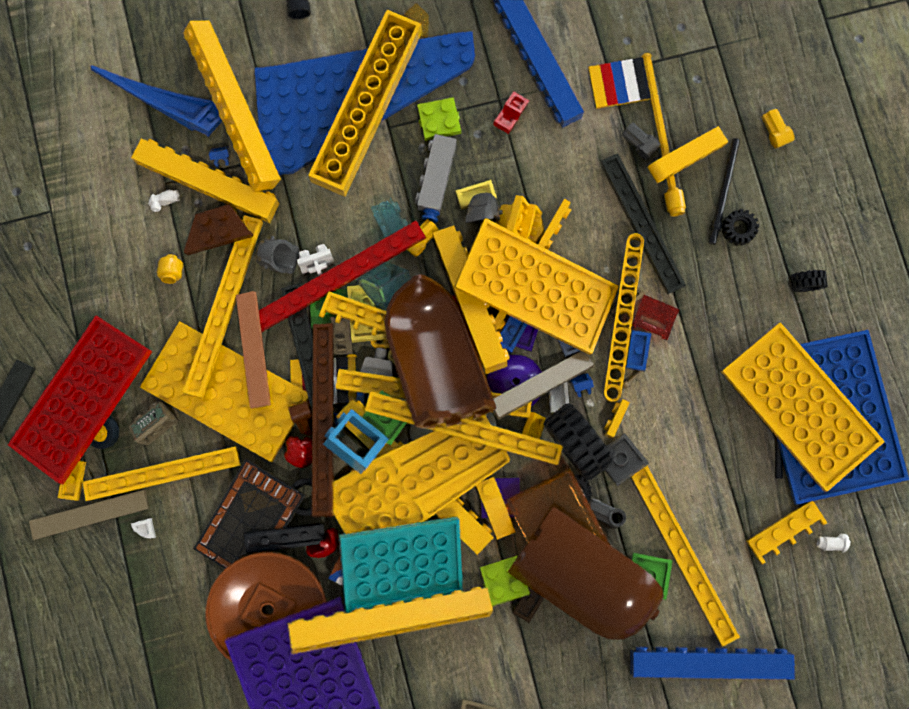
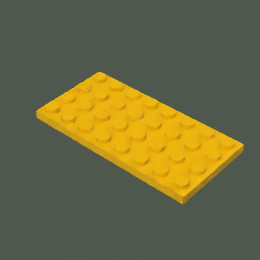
M487 218L482 221L454 286L455 289L589 355L593 354L619 287Z
M179 321L140 388L266 460L273 462L295 424L292 422L288 407L308 401L307 392L266 370L271 405L254 409L250 408L244 357L221 345L203 399L184 394L183 389L202 333Z
M781 322L721 371L824 492L830 490L885 442Z

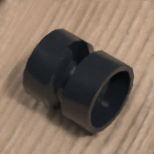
M286 0L288 2L286 5L289 18L299 20L308 18L311 15L309 0Z

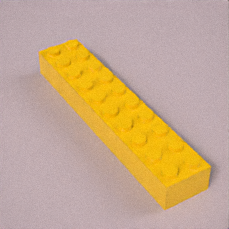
M386 10L308 176L311 183L346 197L422 34L421 23Z

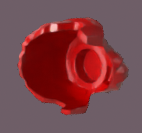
M290 436L285 442L287 451L284 453L286 461L295 467H308L312 463V440L309 437L301 440L296 436Z
M330 528L325 532L326 540L320 541L319 545L306 546L308 556L325 558L333 553L338 544V531L335 528Z

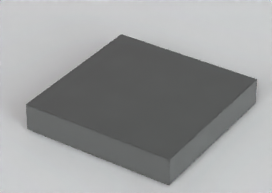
M625 433L607 445L614 460L612 465L604 471L616 486H619L649 464Z

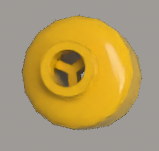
M168 254L159 259L157 276L162 282L174 284L182 278L183 262L177 256Z

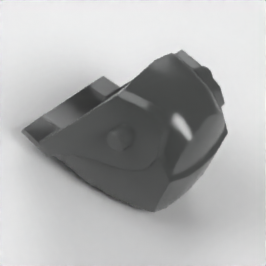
M491 193L474 195L468 206L466 223L482 224L485 218L492 222L499 221L503 211L499 209L496 198Z
M270 236V239L264 238V240H261L257 248L256 263L264 269L293 274L297 265L299 247L286 240L274 239V236Z

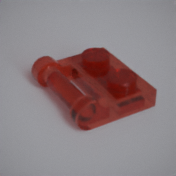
M643 295L632 321V326L635 328L638 326L661 336V339L667 341L679 309ZM641 316L665 325V329L640 320Z

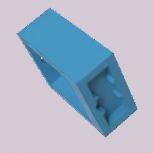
M351 409L347 415L343 412L336 421L339 425L336 428L331 427L325 434L327 440L323 445L362 474L389 439ZM348 421L375 442L363 459L335 438Z

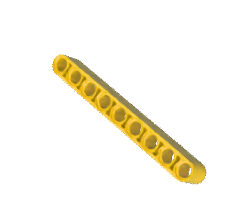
M633 233L627 238L604 387V398L610 403L617 402L622 394L644 247V239L638 233ZM638 240L640 246L634 248L630 245V242ZM634 258L637 261V265L630 266L627 260ZM632 277L635 282L632 285H628L624 282V279ZM622 296H630L632 299L631 303H623L621 300ZM620 314H627L629 320L623 323L618 319V316ZM622 332L626 335V340L618 341L615 335ZM620 351L624 357L622 360H615L613 353ZM618 370L621 377L619 379H612L610 372ZM609 389L617 390L618 396L614 399L609 398L607 395Z

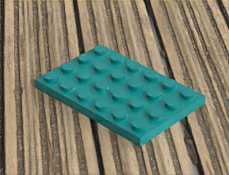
M458 517L339 535L346 613L353 612V610L358 608L372 609L380 604L389 606L397 601H404V603L412 602L413 599L418 597L429 599L436 594H443L445 596L451 595V592L462 590L463 592L460 519Z

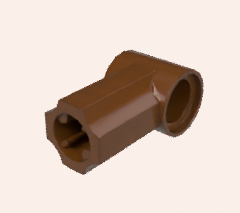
M308 401L289 406L288 410L292 422L297 424L301 434L306 436L312 435L313 415Z

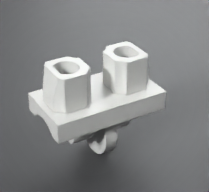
M325 244L318 245L316 247L317 253L310 255L308 250L299 252L297 262L302 274L317 272L318 276L322 275L321 270L335 263L330 249H327Z

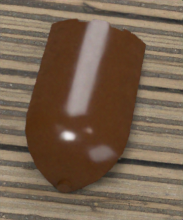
M414 275L394 293L387 307L384 321L386 337L414 426L418 428H435L436 424L443 423L446 424V427L461 424V419L471 416L476 419L497 409L460 307L441 284L425 275Z
M555 507L551 508L533 534L536 536V539L532 538L526 544L508 570L510 575L593 633L606 639L624 640L637 634L650 619H656L660 612L657 608L664 598L662 587L651 574Z

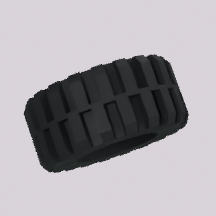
M572 404L563 405L545 419L543 425L556 444L563 447L562 452L586 480H592L612 465L614 458L589 422Z

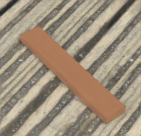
M254 291L236 295L250 408L270 406L271 401L257 294Z

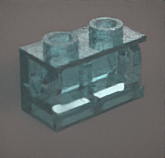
M389 198L390 202L387 200L371 207L372 214L384 238L408 225L406 219H402L399 214L401 209L398 203H394L392 198Z

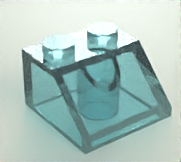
M384 262L358 278L357 283L374 304L386 309L394 293L408 282L411 277L407 269Z

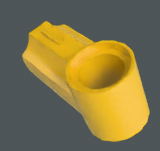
M778 109L770 110L761 117L770 133V143L775 149L794 141V133L789 126L785 125Z
M428 219L420 226L426 239L407 249L415 258L423 252L426 244L433 238V232L439 231L437 226Z

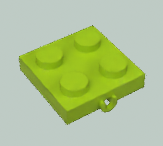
M454 97L417 104L420 116L419 125L423 129L425 141L433 140L435 134L446 137L461 134L459 112L456 110Z
M517 556L480 567L484 579L483 586L488 588L492 607L530 595L528 587L508 573Z

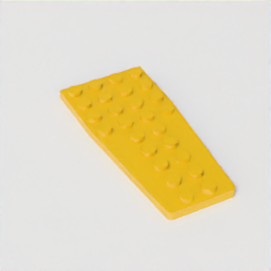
M483 415L476 419H474L473 416L467 418L470 420L491 425L486 415ZM433 431L373 459L362 474L354 470L334 482V515L345 534L424 522L509 463L510 457L505 450Z

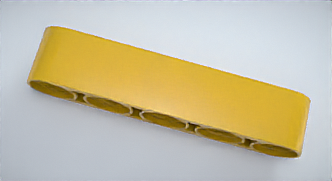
M718 126L656 160L647 168L658 184L720 149L728 143V140Z

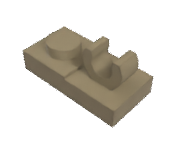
M330 317L331 323L334 326V355L353 354L350 320L342 318L340 323H336V317Z

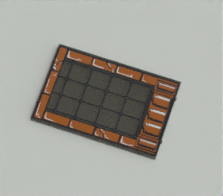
M246 458L193 549L226 569L236 560L254 554L246 553L244 532L288 527L306 495Z

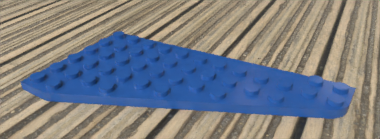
M473 31L419 39L381 121L469 70L475 60ZM368 49L283 65L255 68L259 132L279 175L293 174L316 160Z

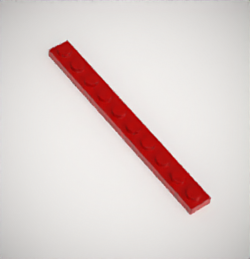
M412 222L260 309L261 332L327 296L328 291L334 292L426 239L418 222Z

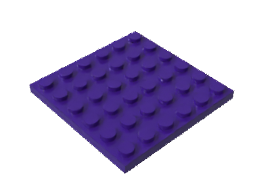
M341 597L226 638V646L250 709H381L357 642L296 654L291 652L288 624H292V621L298 619L309 621L313 617L320 615L331 617L337 612H345L347 614Z

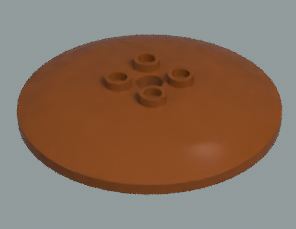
M275 552L250 554L230 564L214 582L206 603L208 632L217 649L232 662L225 643L226 638L326 603V596L318 578L299 560ZM270 605L273 607V612L265 614L262 607Z

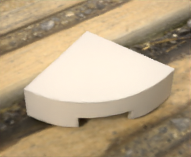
M152 518L131 523L133 530L140 536L156 538Z

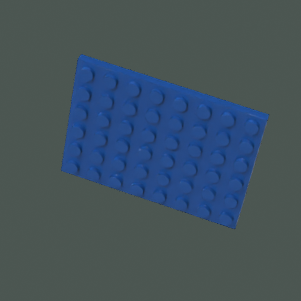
M869 330L800 344L885 442L830 490L824 492L777 438L794 505L909 480Z

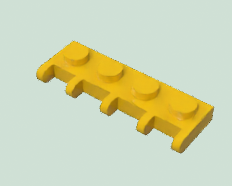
M328 291L319 317L324 318L327 312L337 316L336 323H340L341 319L345 318L355 322L353 329L358 330L359 325L362 324L373 328L371 333L373 336H376L378 330L386 333L384 323L385 310Z
M814 501L806 502L746 542L760 564L763 565L766 563L762 557L771 550L776 556L779 555L780 551L777 546L787 540L794 545L796 540L793 536L802 530H805L810 535L813 533L809 527L810 525L819 520L824 526L827 524V521Z

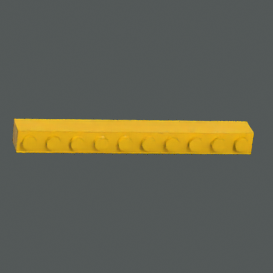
M189 21L183 32L184 38L190 46L191 53L198 64V69L205 80V85L210 91L212 101L218 109L219 116L226 127V132L233 143V148L237 152L241 166L246 172L249 184H251L254 192L274 189L281 178L210 21Z
M352 399L336 417L339 418L343 412L347 415L351 409L362 417L365 414L364 410L366 407L359 400L355 402ZM348 421L345 426L364 445L371 449L375 442ZM395 440L391 446L386 443L376 456H382L404 444L401 441L397 443ZM457 498L437 512L436 515L440 519L458 517L460 519V538L478 555L494 538L491 535L493 531L485 523L480 525L476 521L479 517L471 509L467 512L462 507L465 503Z
M474 587L467 592H462V590L453 591L451 595L443 596V594H436L429 599L418 597L413 599L412 602L407 603L397 601L391 606L380 604L369 610L358 608L353 610L352 613L347 614L345 612H337L331 617L320 615L313 617L309 621L298 619L292 621V624H288L291 652L296 654L490 617L493 608L488 588Z

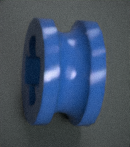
M430 208L423 209L425 213L421 217L423 220L426 221L428 219L433 223L438 222L437 216L440 215L439 211Z

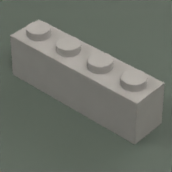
M435 134L434 139L429 141L428 151H430L429 158H425L424 162L426 172L425 175H421L419 186H422L421 192H417L415 204H417L419 211H423L424 208H430L441 212L457 139Z

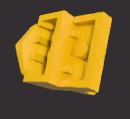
M516 195L512 205L503 204L500 207L503 214L500 215V220L496 221V224L534 243H537L544 235V225L541 218L542 211L537 205L529 204L523 196Z

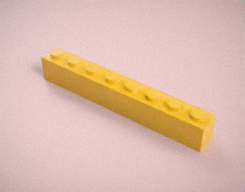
M142 138L140 139L131 157L136 164L227 205L230 204L234 208L267 223L271 222L279 206L276 195L268 191L266 193L261 191L254 192L251 184L247 186L237 177L232 176L230 178L225 176L226 173L219 169H215V171L209 169L207 164L201 161L196 163L185 154L180 156L175 153L176 151L167 146L162 148L154 140L148 139L146 141Z
M454 225L433 232L434 242L461 312L466 320L485 374L507 367V360L510 359L506 348L502 349L500 343L503 340L500 332L495 331L493 326L496 325L494 316L489 314L487 310L489 305L454 288L469 254L467 248L462 247L461 242H463L461 232L456 231Z

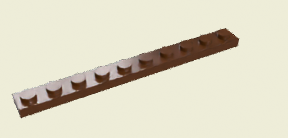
M333 323L313 324L312 516L331 517L334 516V453L323 444L327 440L325 434L331 427L334 428Z

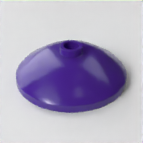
M509 355L510 359L507 360V367L488 373L487 382L491 392L503 394L542 372L538 365L528 357ZM514 378L519 379L520 383L518 385L513 384L512 380ZM539 398L532 401L531 407L536 404Z

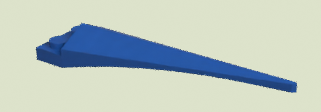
M90 65L93 72L191 131L196 130L209 137L222 122L218 109L211 100L152 87Z

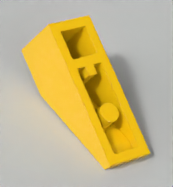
M492 477L477 484V491L497 540L515 533L495 478Z

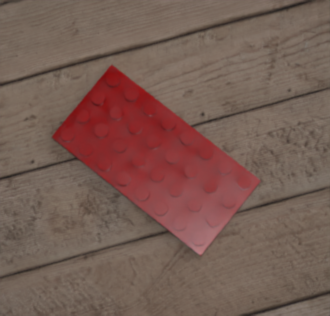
M95 316L12 437L8 446L54 481L63 485L152 351L100 317Z

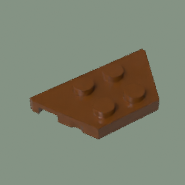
M230 204L195 214L184 254L192 255L253 237V233L246 227L244 221Z

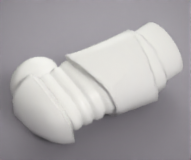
M168 189L158 195L152 194L149 199L151 210L158 212L161 210V206L180 201L178 190Z
M839 534L838 538L819 536L817 539V547L824 551L838 550L844 553L849 549L851 543L846 534Z

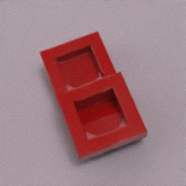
M513 92L493 125L509 134L530 100Z

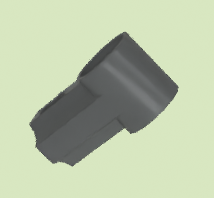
M634 122L622 133V136L636 148L635 150L638 155L645 160L649 159L660 147V142L654 136L647 135Z
M594 498L586 512L587 515L608 524L614 529L621 527L626 522V514L623 510L615 509ZM613 514H618L621 517L620 523L617 524L612 521L611 517Z

